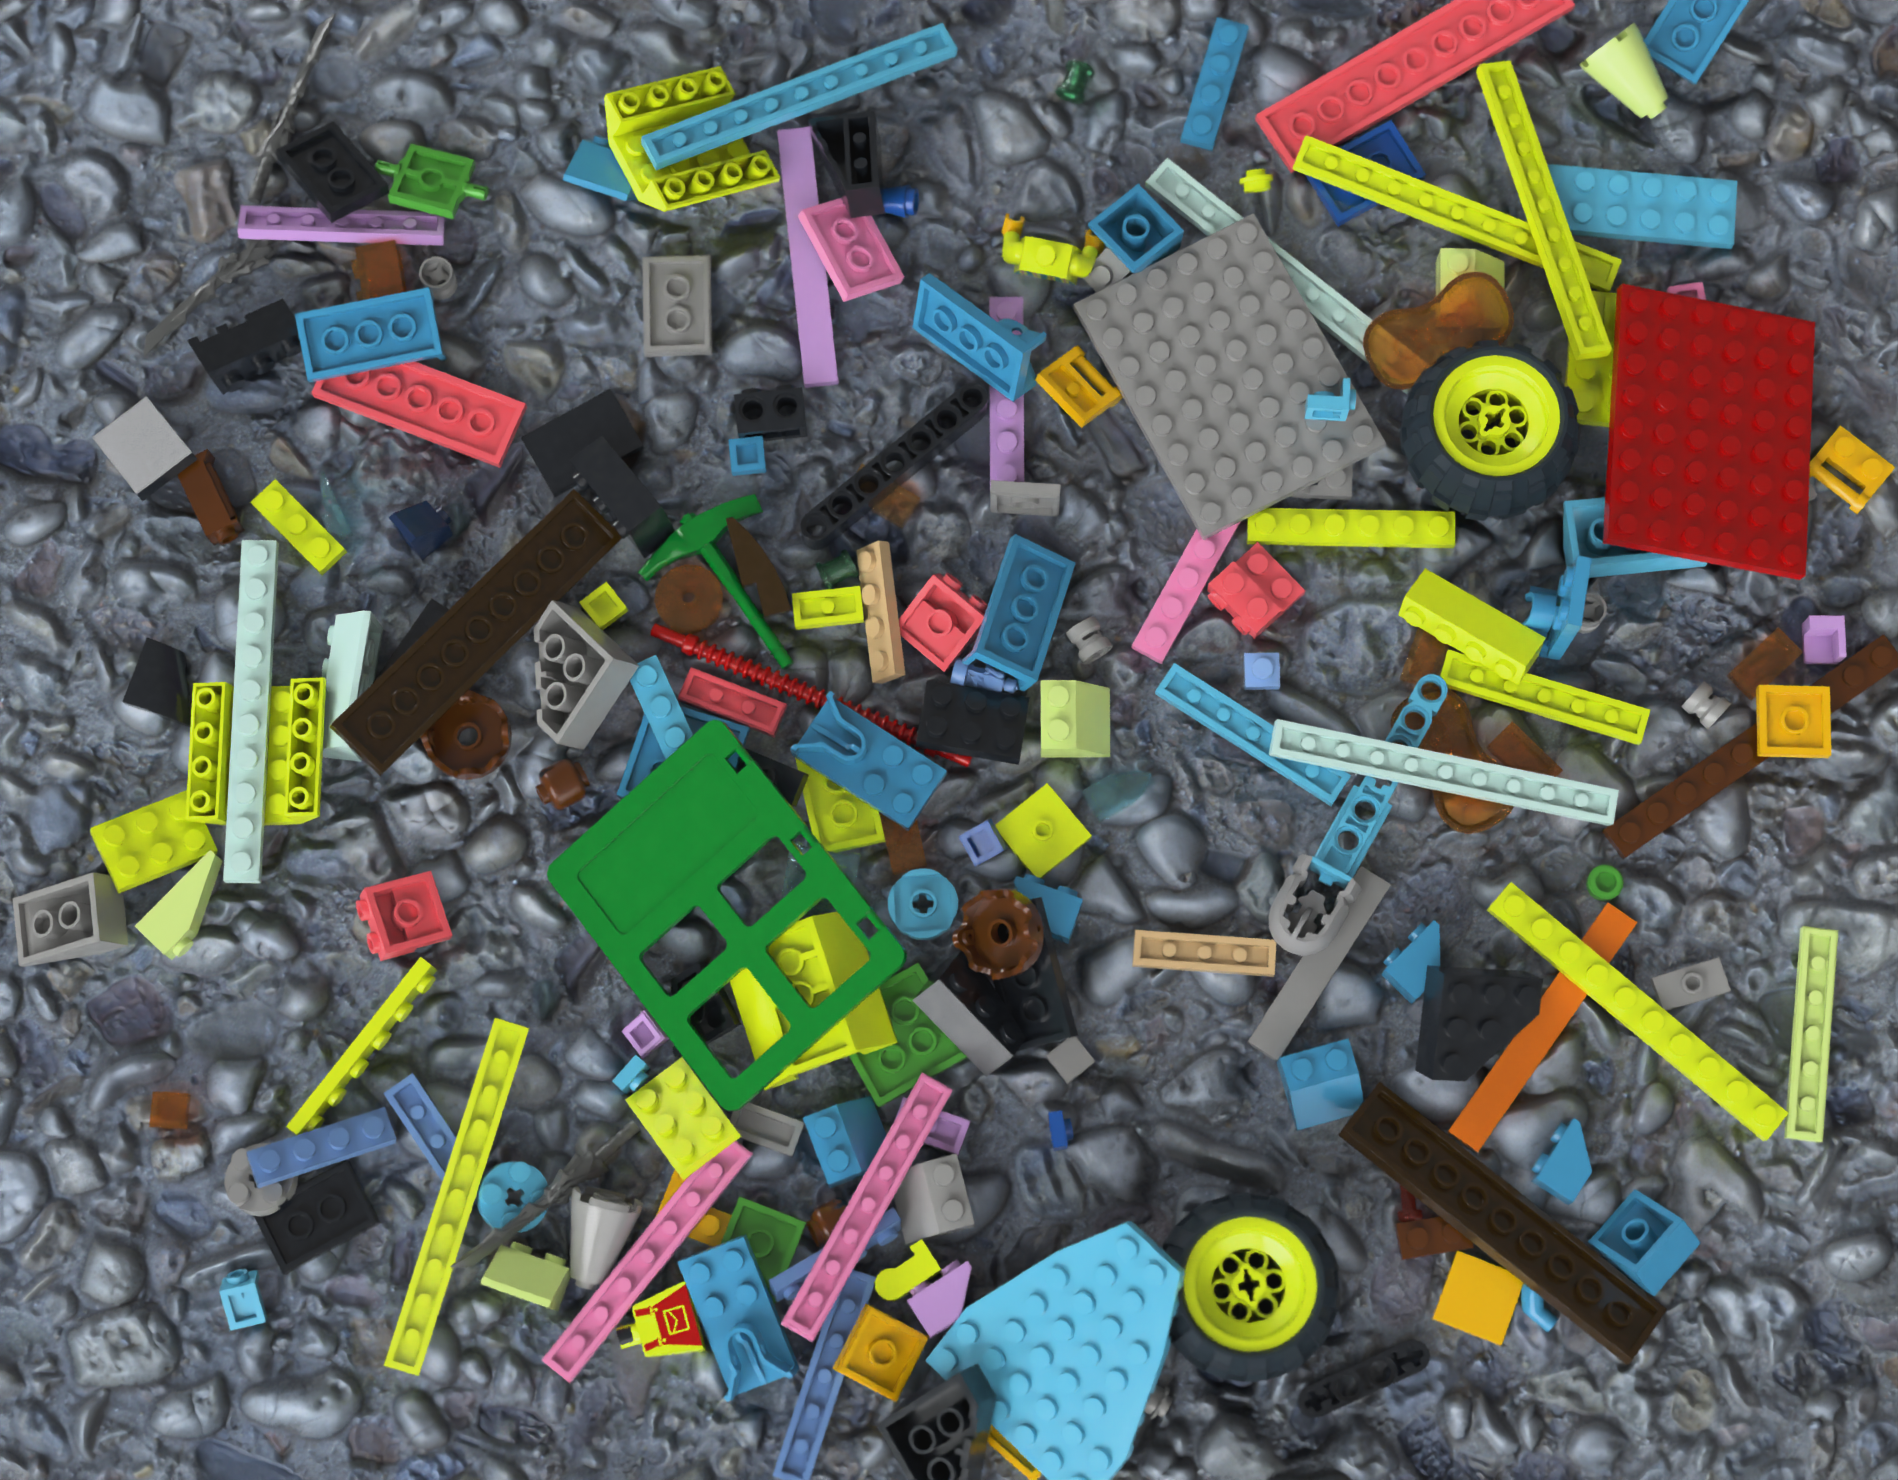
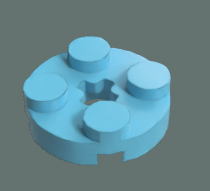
M927 868L914 869L901 876L902 878L893 885L888 896L889 915L899 932L916 940H930L950 930L958 913V896L951 882L939 872ZM921 895H926L927 901H933L934 903L933 907L927 909V913H920L918 908H913V903L918 902Z
M521 1161L502 1162L495 1165L485 1173L479 1185L477 1207L480 1215L492 1228H502L519 1215L529 1202L534 1203L543 1196L544 1188L548 1186L545 1177L537 1168ZM509 1188H512L514 1191H521V1203L518 1206L513 1203L506 1204L505 1200L509 1197L506 1191ZM547 1210L517 1233L528 1231L539 1224Z

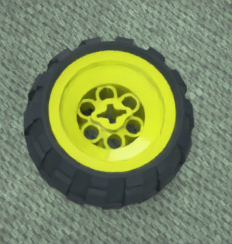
M1498 340L1477 341L1468 349L1464 346H1459L1439 357L1432 367L1427 368L1421 373L1412 386L1402 412L1403 417L1400 429L1401 450L1403 455L1407 457L1409 463L1408 470L1417 486L1421 487V489L1426 488L1432 494V502L1444 510L1448 511L1452 508L1465 513L1464 517L1466 519L1485 521L1488 516H1498L1499 519L1504 520L1524 514L1530 507L1544 503L1557 491L1564 478L1568 475L1579 449L1581 429L1577 423L1578 406L1572 388L1564 386L1561 381L1562 373L1549 359L1542 361L1531 354L1533 349L1518 343H1514L1513 347L1499 345ZM1478 410L1479 414L1477 415L1468 414L1469 412ZM1500 419L1498 427L1494 426L1487 432L1485 431L1487 424ZM1470 430L1473 432L1474 438L1466 439L1462 436L1461 432ZM1513 438L1516 447L1507 446L1505 439ZM1490 446L1494 454H1484L1481 451V447Z
M1249 1192L1228 1194L1211 1201L1208 1200L1191 1210L1175 1225L1163 1243L1161 1249L1185 1270L1182 1288H1180L1177 1295L1179 1301L1177 1314L1172 1318L1169 1337H1171L1170 1343L1179 1350L1188 1362L1200 1370L1223 1378V1380L1243 1383L1266 1381L1285 1375L1304 1364L1321 1348L1330 1334L1340 1305L1339 1266L1333 1249L1329 1247L1321 1233L1322 1230L1308 1215H1303L1290 1206V1203L1273 1196L1254 1195ZM1251 1254L1263 1259L1261 1268L1255 1269L1249 1265L1248 1259ZM1225 1259H1233L1237 1263V1271L1235 1273L1229 1274L1223 1270L1222 1263ZM1244 1271H1246V1276H1248L1250 1282L1257 1283V1288L1252 1291V1301H1250L1245 1290H1239L1238 1285L1244 1281ZM1275 1274L1278 1276L1280 1282L1278 1289H1271L1267 1286L1266 1278L1268 1275ZM1217 1284H1224L1228 1287L1229 1295L1227 1298L1219 1299L1215 1296L1214 1287ZM1262 1299H1267L1272 1303L1273 1309L1268 1315H1264L1258 1310V1302ZM1241 1304L1246 1308L1247 1314L1244 1319L1238 1320L1233 1317L1231 1311L1234 1305Z

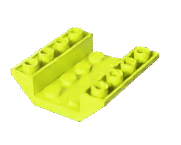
M721 66L606 93L604 100L609 146L638 201L666 212L780 180V176L767 151L762 150L750 153L743 138L657 171L641 144L642 136L731 102L736 93Z
M326 678L291 679L290 686H271L264 826L302 824L320 817ZM227 682L193 683L185 816L187 821L226 825L234 693V686Z
M838 912L810 916L797 921L769 947L770 955L812 1008L817 1007L870 959L867 948ZM745 968L730 980V984L756 1061L790 1030V1023L751 972ZM880 987L766 1086L764 1090L799 1079L798 1074L857 1052L868 1054L898 1043Z

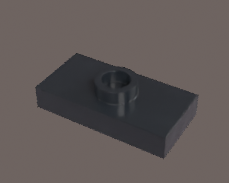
M746 749L790 805L796 807L809 774ZM742 759L737 768L738 773L746 766Z

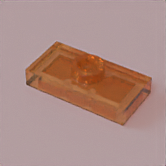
M879 812L893 875L914 869L926 868L927 863L917 819L908 831Z

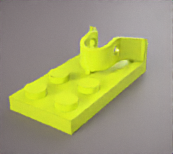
M1592 291L1612 350L1606 357L1576 361L1568 339L1565 386H1569L1570 389L1572 388L1579 410L1577 414L1578 424L1609 427L1617 293Z

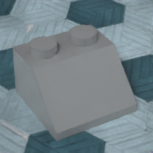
M957 1154L922 1162L909 1168L894 1195L906 1245L916 1243L921 1239L924 1241L975 1227Z

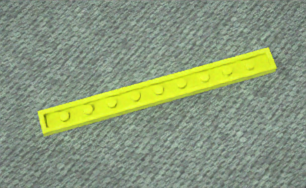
M1511 60L1480 64L1476 74L1575 360L1606 357L1612 348Z
M1305 135L1293 165V170L1544 269L1528 222ZM1574 241L1590 287L1601 292H1610L1622 260Z
M1512 882L1507 884L1488 907L1487 911L1762 1141H1767L1789 1114Z
M494 1018L384 1362L386 1367L417 1376L420 1374L453 1270L450 1266L455 1263L529 1031L527 1027Z

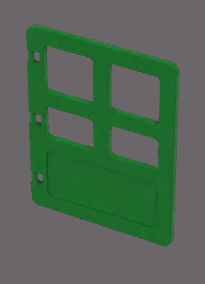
M711 720L700 728L548 867L547 876L550 883L719 1105L728 1111H737L743 1108L902 968L907 959V953L903 945L875 913L872 906L825 847L808 829L805 822L758 763L746 751L731 729L719 720ZM735 752L746 764L739 773L728 760ZM800 834L803 835L812 847L804 855L793 842ZM779 837L805 870L806 877L754 925L748 926L721 892V885L771 839ZM827 898L870 953V959L817 1007L812 1008L770 955L769 947L819 901ZM695 907H700L726 940L727 947L675 995L670 996L644 963L643 955ZM866 917L869 918L878 930L871 938L867 936L859 925ZM747 968L789 1021L790 1030L739 1076L733 1078L693 1027L690 1018L694 1012L739 972Z

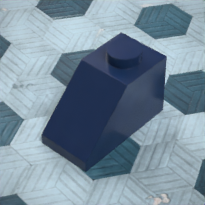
M427 500L395 512L389 517L399 535L422 561L454 535L448 525L452 522L451 518L439 505L434 509Z

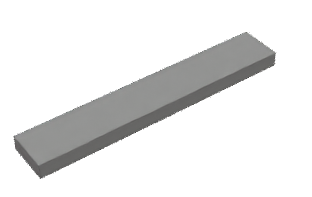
M1362 866L1353 878L1361 886L1362 890L1356 901L1348 904L1350 912L1336 937L1327 948L1316 954L1305 955L1301 958L1247 1042L1276 1062L1288 1047L1391 886V884Z

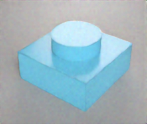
M635 1055L612 1082L625 1094L631 1089L636 1092L648 1079L649 1076L646 1072L650 1067Z

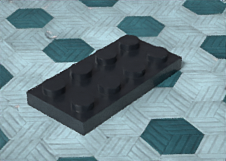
M1042 897L1030 899L1036 906L1044 926V942L1038 959L1028 970L1019 975L993 980L996 992L1026 1037L1017 1051L1078 1035ZM1001 923L998 928V934L1004 942L1009 938V930L1005 924Z

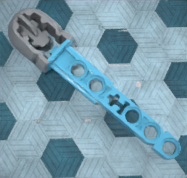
M1428 674L1418 681L1408 699L1409 704L1401 711L1385 740L1386 742H1401L1405 746L1419 747L1432 723V716L1435 717L1446 698L1448 689L1443 678L1435 674ZM1426 683H1435L1441 690L1440 697L1436 700L1426 699L1421 693L1422 686ZM1411 712L1419 713L1424 718L1425 724L1419 730H1412L1405 724V716ZM1365 776L1360 787L1353 785L1315 855H1299L1292 867L1294 875L1286 878L1272 903L1268 915L1269 930L1272 937L1284 950L1300 956L1312 955L1327 948L1336 937L1350 912L1348 904L1355 902L1362 890L1353 877L1392 808L1388 801L1399 782L1387 780L1391 785H1383L1379 789L1375 786L1376 780L1373 777ZM1360 802H1368L1374 807L1375 814L1368 820L1360 819L1355 813V806ZM1343 832H1351L1356 835L1358 845L1352 850H1345L1340 847L1338 836ZM1308 870L1320 876L1318 881L1331 887L1332 883L1345 889L1340 891L1334 902L1335 908L1331 915L1325 914L1326 909L1323 903L1326 897L1314 890H1311L1308 895L1300 896L1297 901L1302 906L1298 913L1292 912L1296 903L1294 895L1297 889L1303 887L1306 882ZM1285 912L1290 913L1288 918L1283 916ZM1317 914L1324 915L1319 927L1313 922ZM1317 927L1321 930L1318 935L1314 934Z

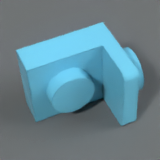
M1343 378L1340 396H1335L1334 393L1328 391H1318L1314 395L1308 394L1304 419L1346 421L1349 410H1355L1356 389H1350L1351 379Z
M239 1269L229 1273L222 1279L219 1293L230 1330L264 1323L267 1320V1314L258 1286V1270L248 1272L246 1269Z

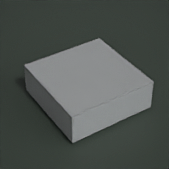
M1076 1036L1067 1038L1046 1055L1048 1061L1067 1085L1096 1062Z

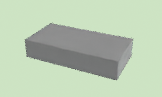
M749 1102L740 1110L733 1111L730 1122L741 1135L740 1139L793 1157L805 1126V1123Z

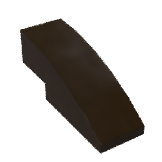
M733 517L726 518L743 588L757 585L765 618L792 612L784 586L763 548Z

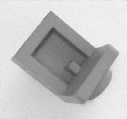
M1106 247L1096 259L1091 273L1083 277V279L1098 292L1133 273Z

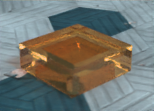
M153 1091L149 1127L187 1130L191 1095L188 1093Z

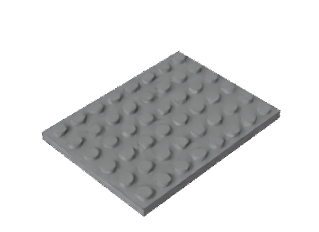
M1254 213L1146 267L1142 272L1134 273L1088 296L1073 306L1074 311L1203 540L1385 448L1386 442L1357 392L1355 410H1349L1346 421L1304 419L1308 394L1314 395L1318 391H1328L1334 393L1335 396H1340L1343 378H1348ZM1350 381V389H1355Z

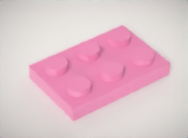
M841 198L801 210L798 218L843 302L898 285L902 282L904 275L871 215L851 218Z

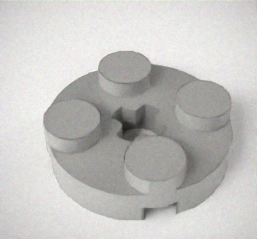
M268 1143L254 1144L246 1149L242 1148L235 1151L225 1173L224 1185L229 1200L246 1214L253 1216H266L280 1209L278 1206L283 1204L286 1199L290 1200L294 1195L298 1184V1176L257 1188L256 1183L253 1182L254 1176L246 1152L268 1145Z

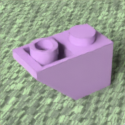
M958 1260L952 1262L940 1271L943 1276L933 1284H930L927 1279L909 1291L913 1297L908 1299L907 1302L931 1339L952 1326L963 1313L972 1271L968 1261L962 1265Z

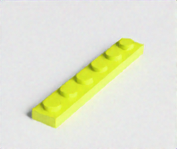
M1266 508L1247 518V544L1255 545L1259 542L1261 545L1454 548L1455 511Z
M1449 649L1446 652L1440 677L1445 680L1449 689L1636 745H1640L1650 714V709L1526 673L1522 681L1517 685L1509 679L1500 677L1495 671L1485 665L1469 659L1465 654Z
M422 957L417 960L286 1127L299 1135L321 1127L324 1122L323 1114L330 1106H337L347 1092L344 1088L353 1077L357 1079L363 1074L369 1065L367 1059L375 1049L379 1051L386 1045L391 1037L389 1032L397 1021L403 1022L411 1013L414 1007L411 1004L419 993L425 994L431 988L436 979L433 975L437 969Z

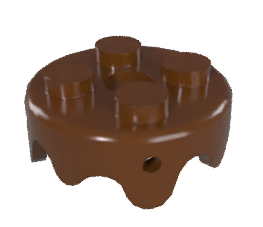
M468 690L421 736L429 758L439 770L457 779L473 780L492 773L503 763L511 747L512 731L505 712L495 700ZM468 728L475 729L478 733L475 743L469 746L462 745L459 742L461 732Z
M996 888L980 891L978 895L962 906L963 921L960 927L954 931L952 942L956 948L964 952L968 959V965L973 971L990 975L992 980L1019 975L1036 962L1043 947L1044 926L1036 906L1028 897L1019 891L1009 888ZM1001 923L1005 924L1009 930V938L1006 942L1002 941L998 934V928Z

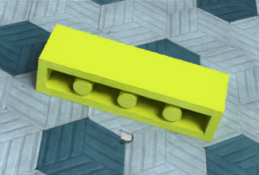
M1426 568L1405 595L1398 614L1410 625L1423 629L1435 636L1441 643L1454 647L1464 653L1469 659L1485 665L1495 671L1500 677L1509 679L1519 685L1539 656L1546 637Z

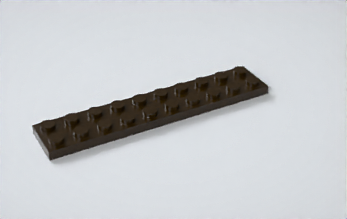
M573 489L330 725V728L377 774L382 776L539 621L552 600L559 602L621 541L622 537L598 511Z
M1381 1082L1376 1085L1339 1132L1338 1136L1626 1365L1634 1360L1667 1311L1663 1305Z

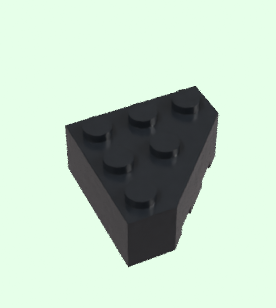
M1427 966L1415 1071L1431 1080L1467 1081L1539 1015L1543 979L1529 972L1518 970Z
M976 1364L957 1373L876 1425L908 1480H981L996 1394L981 1368Z

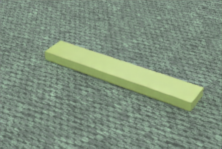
M1807 926L1800 928L1786 1111L1789 1114L1786 1116L1784 1134L1786 1139L1823 1142L1838 930Z

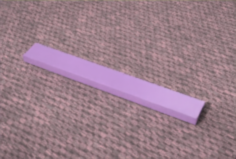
M810 127L777 130L805 388L837 385L839 383L826 268L798 218L802 209L819 205Z

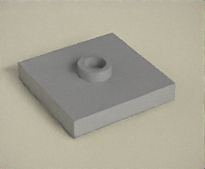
M991 480L990 509L992 513L1057 517L1059 515L1061 484Z

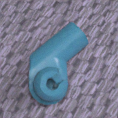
M1523 1284L1521 1289V1308L1523 1312L1546 1332H1549L1559 1318L1544 1307V1299L1526 1284Z

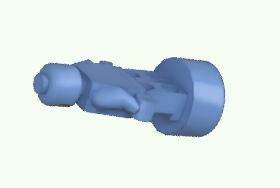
M958 657L954 663L950 684L968 685L995 692H1002L1004 688V691L1014 693L1015 690H1018L1019 685L1017 680L1010 678L1005 680L1006 675L1003 672L995 670L988 664H986L985 669L975 667L973 664L965 665L962 663V658Z

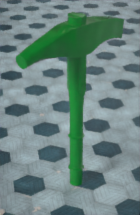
M756 494L728 501L697 516L694 512L687 513L680 520L682 526L663 542L640 568L638 573L648 582L658 571L678 560L702 554L720 582L750 621L749 624H752L771 652L770 655L774 656L782 670L789 668L794 661L785 650V645L781 644L764 619V614L759 612L734 570L716 546L717 542L728 530L726 518L733 517L736 521L740 522L763 512Z

